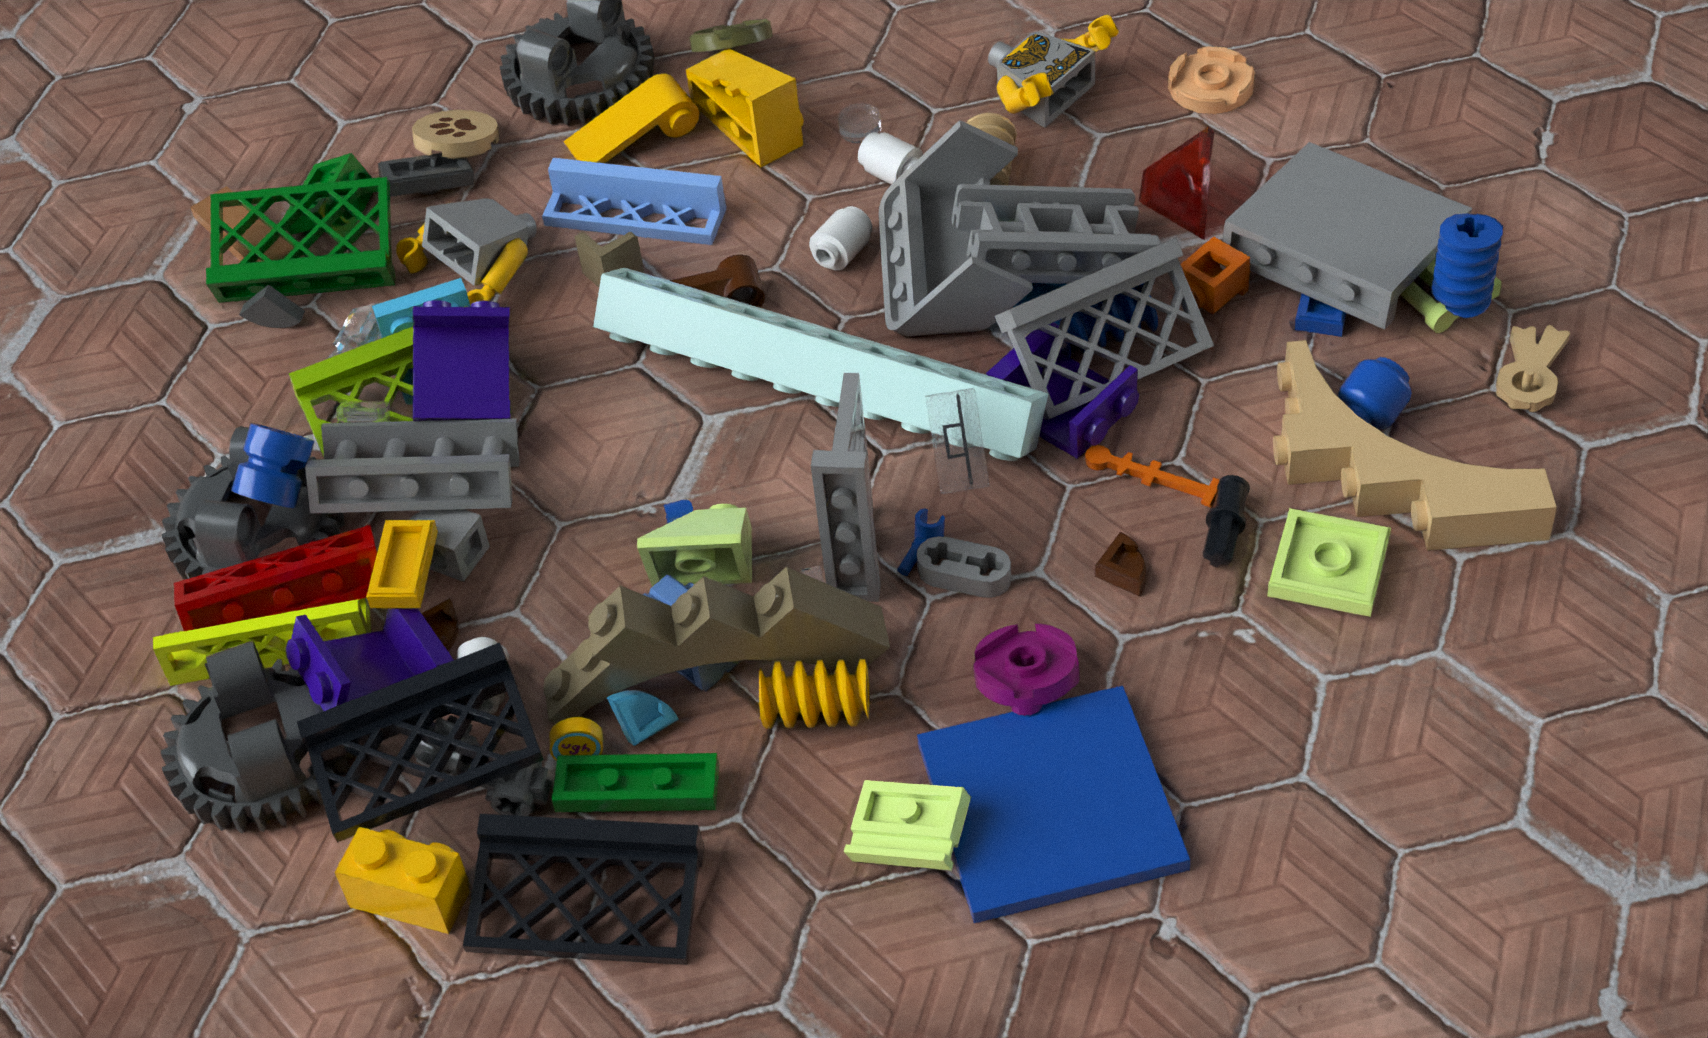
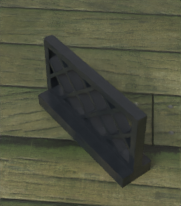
M500 642L297 721L301 739L308 749L330 828L337 842L353 837L359 827L373 829L544 761L520 695L517 681ZM505 692L508 693L509 700L499 717L479 710L483 701ZM449 714L460 716L448 737L428 730L432 722L438 717L441 718ZM514 715H516L518 723L511 721ZM472 721L492 727L481 748L460 741ZM504 732L523 737L527 748L507 756L493 752ZM398 734L409 736L397 757L377 751L385 739ZM421 741L441 747L429 768L409 762ZM453 752L474 758L468 770L454 777L442 773ZM347 754L357 756L345 777L328 772L327 762ZM370 761L390 767L378 788L358 782ZM402 772L423 778L414 793L403 797L390 793ZM332 785L335 786V787H338V789H337V791H336L335 793H334V790H333ZM351 792L371 799L363 813L342 820L340 810Z
M480 814L477 828L480 845L463 941V948L466 952L688 964L699 867H702L704 843L699 825ZM492 859L516 860L524 870L522 874L500 891L489 879ZM527 861H537V862H536L535 864H533L532 866H530ZM555 862L570 863L579 875L554 894L539 875ZM581 864H592V865H590L587 869H585ZM610 865L624 866L634 878L609 897L593 878ZM636 867H647V868H645L643 871L640 872ZM664 868L685 869L683 886L665 900L648 882ZM533 881L548 899L526 917L522 918L507 900ZM588 884L602 900V903L580 921H577L562 903L584 885ZM642 887L658 906L633 925L618 908V905ZM488 889L493 896L485 902ZM681 902L680 915L678 916L673 908ZM501 905L517 923L500 937L480 936L482 920ZM556 908L571 925V928L554 941L540 940L531 927ZM611 911L627 931L610 944L596 943L586 930ZM666 914L678 928L676 948L651 946L642 933ZM524 933H525V934L528 936V938H529V939H517L518 937H520V936H521L522 934H524ZM579 936H580V937L582 938V940L584 941V942H572V941H574V940H575L577 937H579ZM634 939H635V940L638 942V944H639V945H628V944H629L630 942H632Z

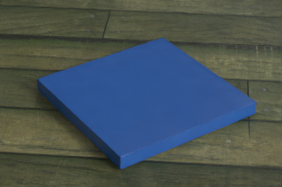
M1123 685L1043 704L1042 708L1032 715H1018L1014 712H1009L917 734L918 747L930 785L963 787L971 796L958 848H953L952 856L973 923L1190 870L1188 852Z

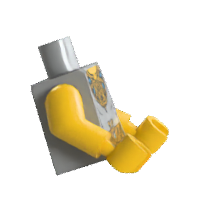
M1104 15L1095 19L1088 26L1089 31L1076 39H1059L1040 32H1034L1029 34L1015 47L1003 42H997L990 50L988 62L991 66L997 68V93L1006 110L1012 114L1022 112L1045 128L1095 85V52L1099 49H1106L1111 43V38L1119 34V30L1112 17Z
M488 198L433 205L426 208L425 223L417 230L420 235L416 239L407 237L400 240L396 245V254L401 263L406 265L409 272L416 273L427 264V257L423 252L425 248L472 285L483 284L482 289H474L467 293L471 306L473 302L490 301L495 293L499 295L502 293L527 257V241L535 237L536 223L530 214L514 215L496 201Z

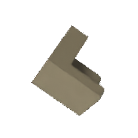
M583 231L575 235L582 273L596 286L600 287L602 273L625 267L644 273L638 237L632 232L614 239L603 247Z

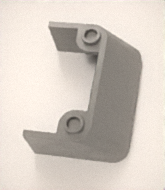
M959 120L886 190L879 206V229L885 322L889 330L906 337L983 331L997 322L995 315L1011 309L1033 290L1032 282L974 256L968 259L967 248L970 230H957L951 222L957 186L960 184L990 185V180L1018 155L1017 147Z

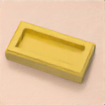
M385 520L366 596L370 608H421L438 534L435 520Z

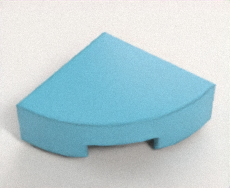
M627 690L607 697L627 741L634 746L679 720L668 704L643 691Z

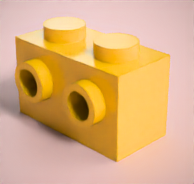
M359 827L335 870V875L350 908L449 934L471 890L458 852L442 843L433 842L427 845L408 840L401 834L386 829L377 832Z

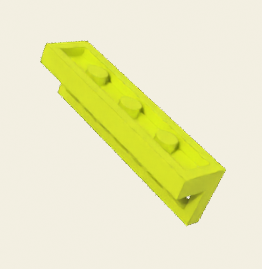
M366 598L189 631L174 632L153 637V651L170 686L210 679L205 663H207L206 656L252 640L265 668L272 667L277 659H282L283 664L286 665L289 664L286 645L288 640L292 638L296 616L306 615L322 640L328 641L370 633V609Z

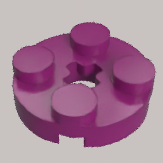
M1018 624L1000 628L984 637L974 652L975 663L973 664L976 688L989 700L1001 705L1010 706L1011 710L1018 715L1035 714L1042 708V704L1050 703L1065 695L1079 683L1080 670L1075 642L1067 633L1059 628L1047 624H1035L1036 632H1019Z

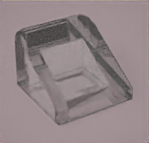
M387 401L341 402L336 408L338 423L390 422V403Z

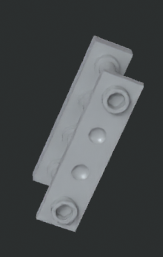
M517 418L323 423L321 430L324 459L308 460L305 466L310 513L511 508L513 499L510 467H519L520 464Z

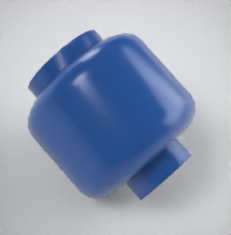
M1379 357L1376 360L1366 359L1356 365L1339 388L1337 397L1358 417L1379 431L1385 430L1393 425L1411 399L1412 390L1408 383L1410 378L1399 364L1384 357Z

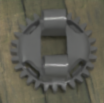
M567 0L568 17L563 18L557 12L554 13V20L540 18L539 22L535 25H527L525 27L526 32L523 35L515 34V44L506 45L507 54L501 55L502 66H500L504 89L513 105L520 107L523 114L532 112L535 120H540L546 116L550 124H553L557 119H563L566 125H569L573 119H580L584 124L586 118L599 116L643 82L653 77L654 52L650 36L645 35L642 26L635 27L634 19L631 18L625 21L621 0ZM582 42L601 43L580 65H577L574 48L570 47V44ZM591 81L602 82L604 91L600 93L594 91L575 95V98H567L566 89L569 86Z
M239 426L233 432L230 440L229 458L226 456L221 457L222 467L216 470L214 467L206 464L203 466L206 477L190 476L188 478L191 485L189 489L176 490L180 503H169L167 505L170 517L162 519L166 530L162 534V539L165 543L168 557L173 562L177 572L181 575L182 579H189L256 559L264 549L272 547L289 537H296L300 546L340 534L339 528L345 525L344 514L310 513L305 468L298 470L297 473L303 484L296 508H287L273 504L262 526L252 505L226 502L229 496L235 494L231 489L238 465L247 462L249 458L243 450L249 427Z
M253 640L206 656L207 663H205L212 687L208 688L202 685L197 687L202 699L198 702L185 699L182 703L188 713L187 716L172 715L171 721L176 730L165 732L163 735L168 748L160 751L166 764L162 767V771L169 782L168 785L174 797L181 802L188 814L196 813L198 819L203 824L214 820L216 826L223 831L233 821L237 830L241 833L246 831L250 822H256L259 830L264 832L268 820L277 818L280 824L285 826L286 815L297 811L301 816L306 817L305 805L311 801L324 805L313 766L311 765L308 769L311 775L306 778L304 772L299 767L308 749L301 739L297 721L323 712L320 704L317 705L313 702L309 688L299 672L292 668L286 671L282 659H277L272 668H265ZM277 702L287 736L286 739H284L276 719L230 734L228 735V741H226L221 722L223 719ZM347 754L327 762L328 772L336 775H346L350 769L348 759H353L356 756ZM207 776L223 783L232 784L235 787L237 803H235L233 795L219 792L213 788L209 789L207 796L199 778ZM332 785L333 790L337 791L338 787Z

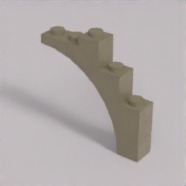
M785 567L754 596L703 576L686 593L680 595L672 606L619 586L602 603L596 605L588 615V626L591 636L582 641L578 648L557 668L552 669L544 679V695L546 696L548 721L558 723L567 718L579 717L592 706L625 688L663 674L706 664L741 660H786L793 662L801 660L802 663L816 665L817 660H823L826 667L835 669L838 659H844L849 674H855L859 659H865L867 666H869L890 648L882 607L789 567Z

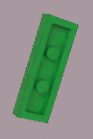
M717 753L558 755L552 794L553 807L555 812L716 810L719 777Z

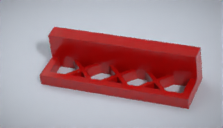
M367 525L175 582L174 605L183 631L366 598L378 552L371 526Z

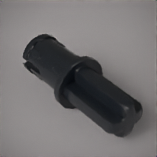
M1227 475L1219 480L1214 507L1206 514L1208 532L1203 549V557L1209 560V564L1213 567H1219L1220 564L1229 565L1232 562L1238 534L1242 533L1246 526V518L1243 512L1250 485L1244 478L1236 475Z

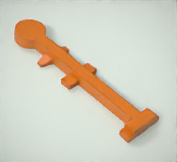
M1102 445L1092 446L1086 450L1085 462L1092 470L1099 471L1109 468L1117 471L1116 475L1119 476L1125 473L1142 479L1141 484L1147 486L1156 483L1202 498L1201 504L1207 507H1212L1215 502L1220 479L1213 477L1210 485H1205L1161 471L1162 463L1152 460L1150 466L1133 462V453L1131 452L1120 458L1111 455L1110 450Z

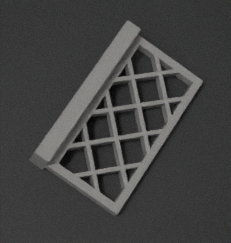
M1177 238L995 315L1001 333L1008 332L1032 389L1048 393L1046 387L1052 372L1074 381L1066 401L1054 406L1048 394L1043 416L1045 420L1054 418L1092 401L1122 373L1123 367L1127 368L1131 365L1138 369L1139 380L1214 346L1179 263L1178 257L1183 256V252ZM1167 272L1175 288L1171 305L1149 296L1155 278ZM1144 283L1141 292L1132 289ZM1119 293L1137 300L1130 323L1108 314L1114 296ZM1103 301L1100 311L1093 307H1090L1098 302ZM1180 304L1184 311L1179 310ZM1146 305L1167 314L1159 336L1138 328ZM1080 311L1096 318L1088 342L1067 333L1072 315L1075 312ZM1175 318L1190 324L1197 343L1184 348L1168 341ZM1062 319L1059 328L1048 325ZM1105 323L1126 331L1118 355L1097 346ZM1038 329L1055 337L1047 360L1031 353L1024 336L1025 334ZM1135 336L1156 345L1150 363L1145 366L1127 359ZM1063 340L1085 350L1077 373L1055 364ZM1164 349L1174 352L1162 358ZM1093 354L1115 363L1109 382L1101 384L1085 377ZM1037 366L1044 368L1042 375L1040 374ZM1082 385L1091 388V390L1079 395Z
M844 373L832 451L813 450L811 461L826 584L866 601L879 602L881 585L860 374Z

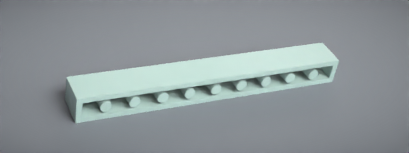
M625 267L601 274L593 327L610 332L609 337L613 340L625 343L640 341L649 344V349L652 352L662 355H676L679 353L691 357L690 362L696 366L705 368L721 366L731 369V375L736 378L748 381H756L760 378L773 382V388L778 391L797 394L801 391L816 396V402L832 407H839L843 374L859 373L864 417L873 420L890 418L902 422L901 427L914 433H929V431L944 435L942 425L960 422L956 402V394L958 393L967 447H972L974 444L990 449L989 454L991 456L1006 461H1016L1037 448L1049 393ZM961 427L946 428L948 442L952 445L963 447Z

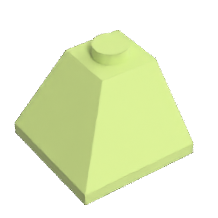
M716 504L709 509L692 511L637 538V549L652 587L666 575H671L684 586L688 583H697L703 576L722 584L752 583V527L746 507L738 508L732 504Z

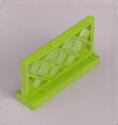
M413 326L289 373L294 393L306 416L323 458L321 426L323 423L330 422L317 418L312 406L330 399L345 404L337 423H347L354 408L377 416L374 422H384L385 419L392 422L413 421V418L390 411L398 391L413 396V385L403 382L408 369L413 368ZM397 374L396 377H395V379H393V378L390 377V376H393V375ZM376 382L390 387L381 407L358 399L364 386Z

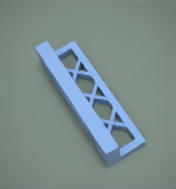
M553 158L548 168L553 193L542 218L544 226L620 235L632 232L637 237L713 245L726 211L722 176ZM563 203L577 204L583 207L572 213L559 212ZM609 209H621L624 211V213L613 218L600 215ZM653 213L666 216V218L655 223L645 222L642 219ZM694 218L708 219L705 228L689 227L684 223Z

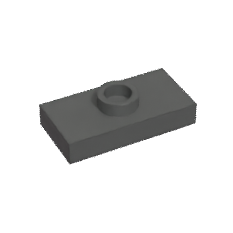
M442 153L430 156L424 155L378 163L379 177H387L390 182V197L413 193L433 194L441 189L474 185V171L467 158L447 159V157H442Z

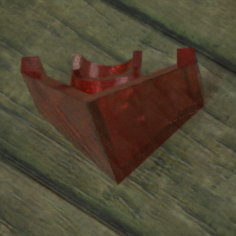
M1206 127L1144 169L1139 194V201L1146 207L1204 241L1213 173L1214 131L1210 127Z

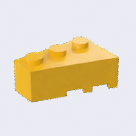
M729 48L686 69L690 98L697 105L698 109L759 167H763L803 146L801 126L804 125V119L799 109L796 78Z

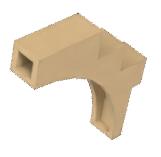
M1306 340L1287 342L1285 362H1278L1277 378L1279 390L1288 391L1289 398L1285 399V415H1283L1281 435L1273 437V452L1276 465H1284L1288 485L1341 480L1344 497H1352L1356 517L1411 513L1413 528L1415 531H1422L1427 551L1550 540L1557 506L1545 468L1500 469L1463 464L1424 453L1388 437L1358 417L1334 394L1316 368Z

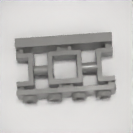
M960 184L956 188L951 222L957 230H970L967 248L968 259L974 256L1032 283L1069 284L1162 244L1158 235L1134 234L1139 209L1137 206H1134L1136 196L1132 189Z

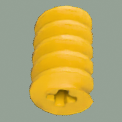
M838 659L833 675H828L823 660H817L812 675H807L801 660L795 662L791 676H786L781 661H775L770 676H765L762 668L759 670L760 719L766 729L774 727L778 713H780L786 728H793L795 726L799 713L802 714L805 725L808 728L816 726L820 712L823 713L829 727L837 725L841 712H844L850 727L858 725L862 711H865L869 719V675L865 659H859L855 674H849L844 659Z

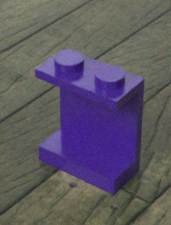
M441 300L426 301L423 303V307L413 306V421L511 419L509 400V307H499V304L493 301L473 302L471 307H451L450 302Z
M1054 322L1048 324L1055 328H1059V325H1057ZM1036 329L1026 336L1025 339L1033 355L1047 360L1055 337ZM1061 346L1055 364L1077 373L1080 363L1062 354ZM1014 348L986 372L988 376L1031 388ZM1129 365L1092 401L1049 420H1045L1043 417L1039 437L1078 459L1090 446L1098 445L1106 436L1108 429L1121 417H1127L1133 412L1139 400V392H1137L1138 369ZM1037 366L1040 374L1042 375L1044 368ZM1088 368L1085 377L1101 384L1109 382L1107 378ZM1052 372L1046 388L1055 406L1068 399L1074 381ZM1082 385L1079 395L1091 390V388Z
M388 608L383 630L328 641L322 640L306 615L296 616L292 638L288 640L286 645L287 659L291 668L299 672L309 688L313 702L317 705L320 704L323 711L454 660L418 608Z

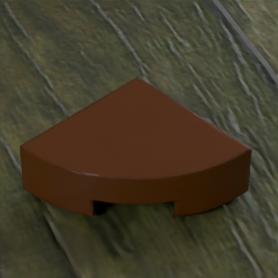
M1119 532L1096 563L1095 577L1140 597L1146 583L1145 561L1138 550L1137 543L1128 535Z
M450 598L421 613L447 651L455 643L459 629L456 611Z

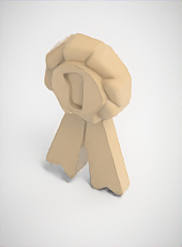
M1548 325L1539 343L1536 344V328L1534 326L1526 329L1513 326L1510 342L1515 362L1500 368L1496 382V395L1507 402L1511 409H1527L1529 412H1536L1546 405H1551L1555 398L1558 378L1549 367L1568 343L1570 331H1557L1553 326Z

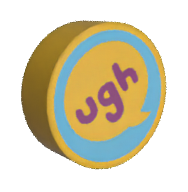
M571 717L559 721L552 727L549 734L551 756L557 761L558 755H601L603 752V733L601 727L596 722L583 717Z

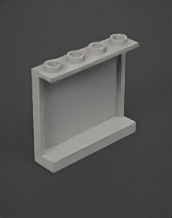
M1309 142L1225 220L1222 241L1251 257L1250 271L1382 329H1386L1394 320L1398 297L1436 258L1442 222L1455 214H1471L1472 208Z

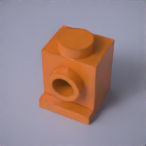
M1212 237L1180 265L1198 308H1203L1214 314L1238 293L1243 296L1248 292L1251 257L1218 238ZM1220 264H1222V265L1225 266L1226 268H1225V269L1220 268Z

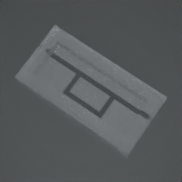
M968 388L926 395V406L941 495L990 487L975 389Z

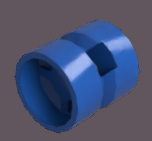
M250 423L243 447L249 458L247 462L238 465L231 491L262 502L287 508H296L303 484L297 473L298 470L305 468L307 461L310 459L315 441L283 430Z

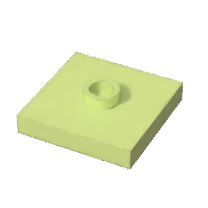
M1289 508L1268 584L1267 596L1371 617L1390 540L1391 527Z

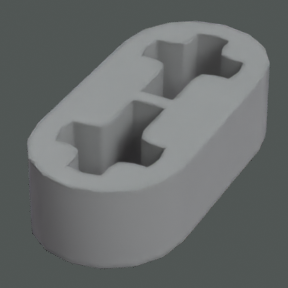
M937 536L924 541L917 550V567L920 579L930 586L992 598L1006 592L1011 585V561L1009 556L999 548ZM940 558L948 559L943 560L940 565H933L937 564ZM988 568L995 569L990 572L989 576L981 575L985 574Z

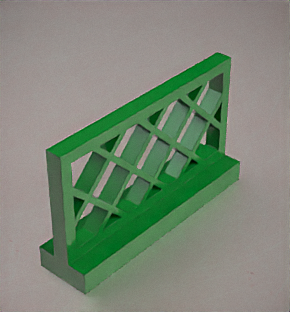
M379 177L211 194V267L206 268L207 287L218 303L250 300L268 285L284 296L396 286L395 268L392 264L390 182L388 178ZM378 192L379 202L366 216L352 205L363 193ZM330 197L338 204L322 220L308 210L318 198ZM286 201L294 208L278 224L264 215L274 202ZM243 206L249 213L233 229L223 222V207ZM347 210L360 222L343 238L330 226ZM301 215H304L316 226L298 242L286 230ZM378 218H379V226L374 223ZM259 219L272 230L254 247L242 235ZM370 228L379 235L380 250L359 251L352 244ZM223 231H225V232L227 233V235H226L224 238H223ZM324 232L338 242L337 246L328 255L316 256L308 250ZM280 237L294 247L281 260H271L264 255ZM236 241L249 251L239 264L223 265V254Z

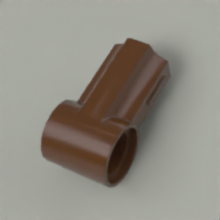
M743 254L725 258L720 262L715 271L670 280L759 308L765 302V293L757 265L750 256Z

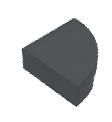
M268 285L244 303L239 315L261 326L287 328L300 323L305 310Z

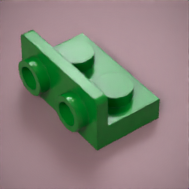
M352 153L314 164L303 185L369 179L372 176ZM363 193L352 205L362 213L373 193ZM330 197L318 198L308 210L322 220L338 203ZM290 205V207H289V209L287 210L285 216H286L294 207H292V206ZM346 210L330 228L344 238L354 228L358 219ZM301 215L287 231L294 235L312 230L316 225L304 215Z

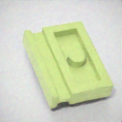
M865 780L850 829L853 832L850 845L846 844L844 853L853 862L952 870L953 862L951 856L953 848H958L971 796L963 787Z

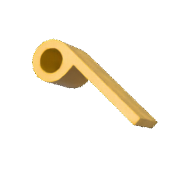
M665 73L656 74L563 142L576 160L606 163L656 125L669 137H681L689 133L696 126L700 112L697 105L671 75Z

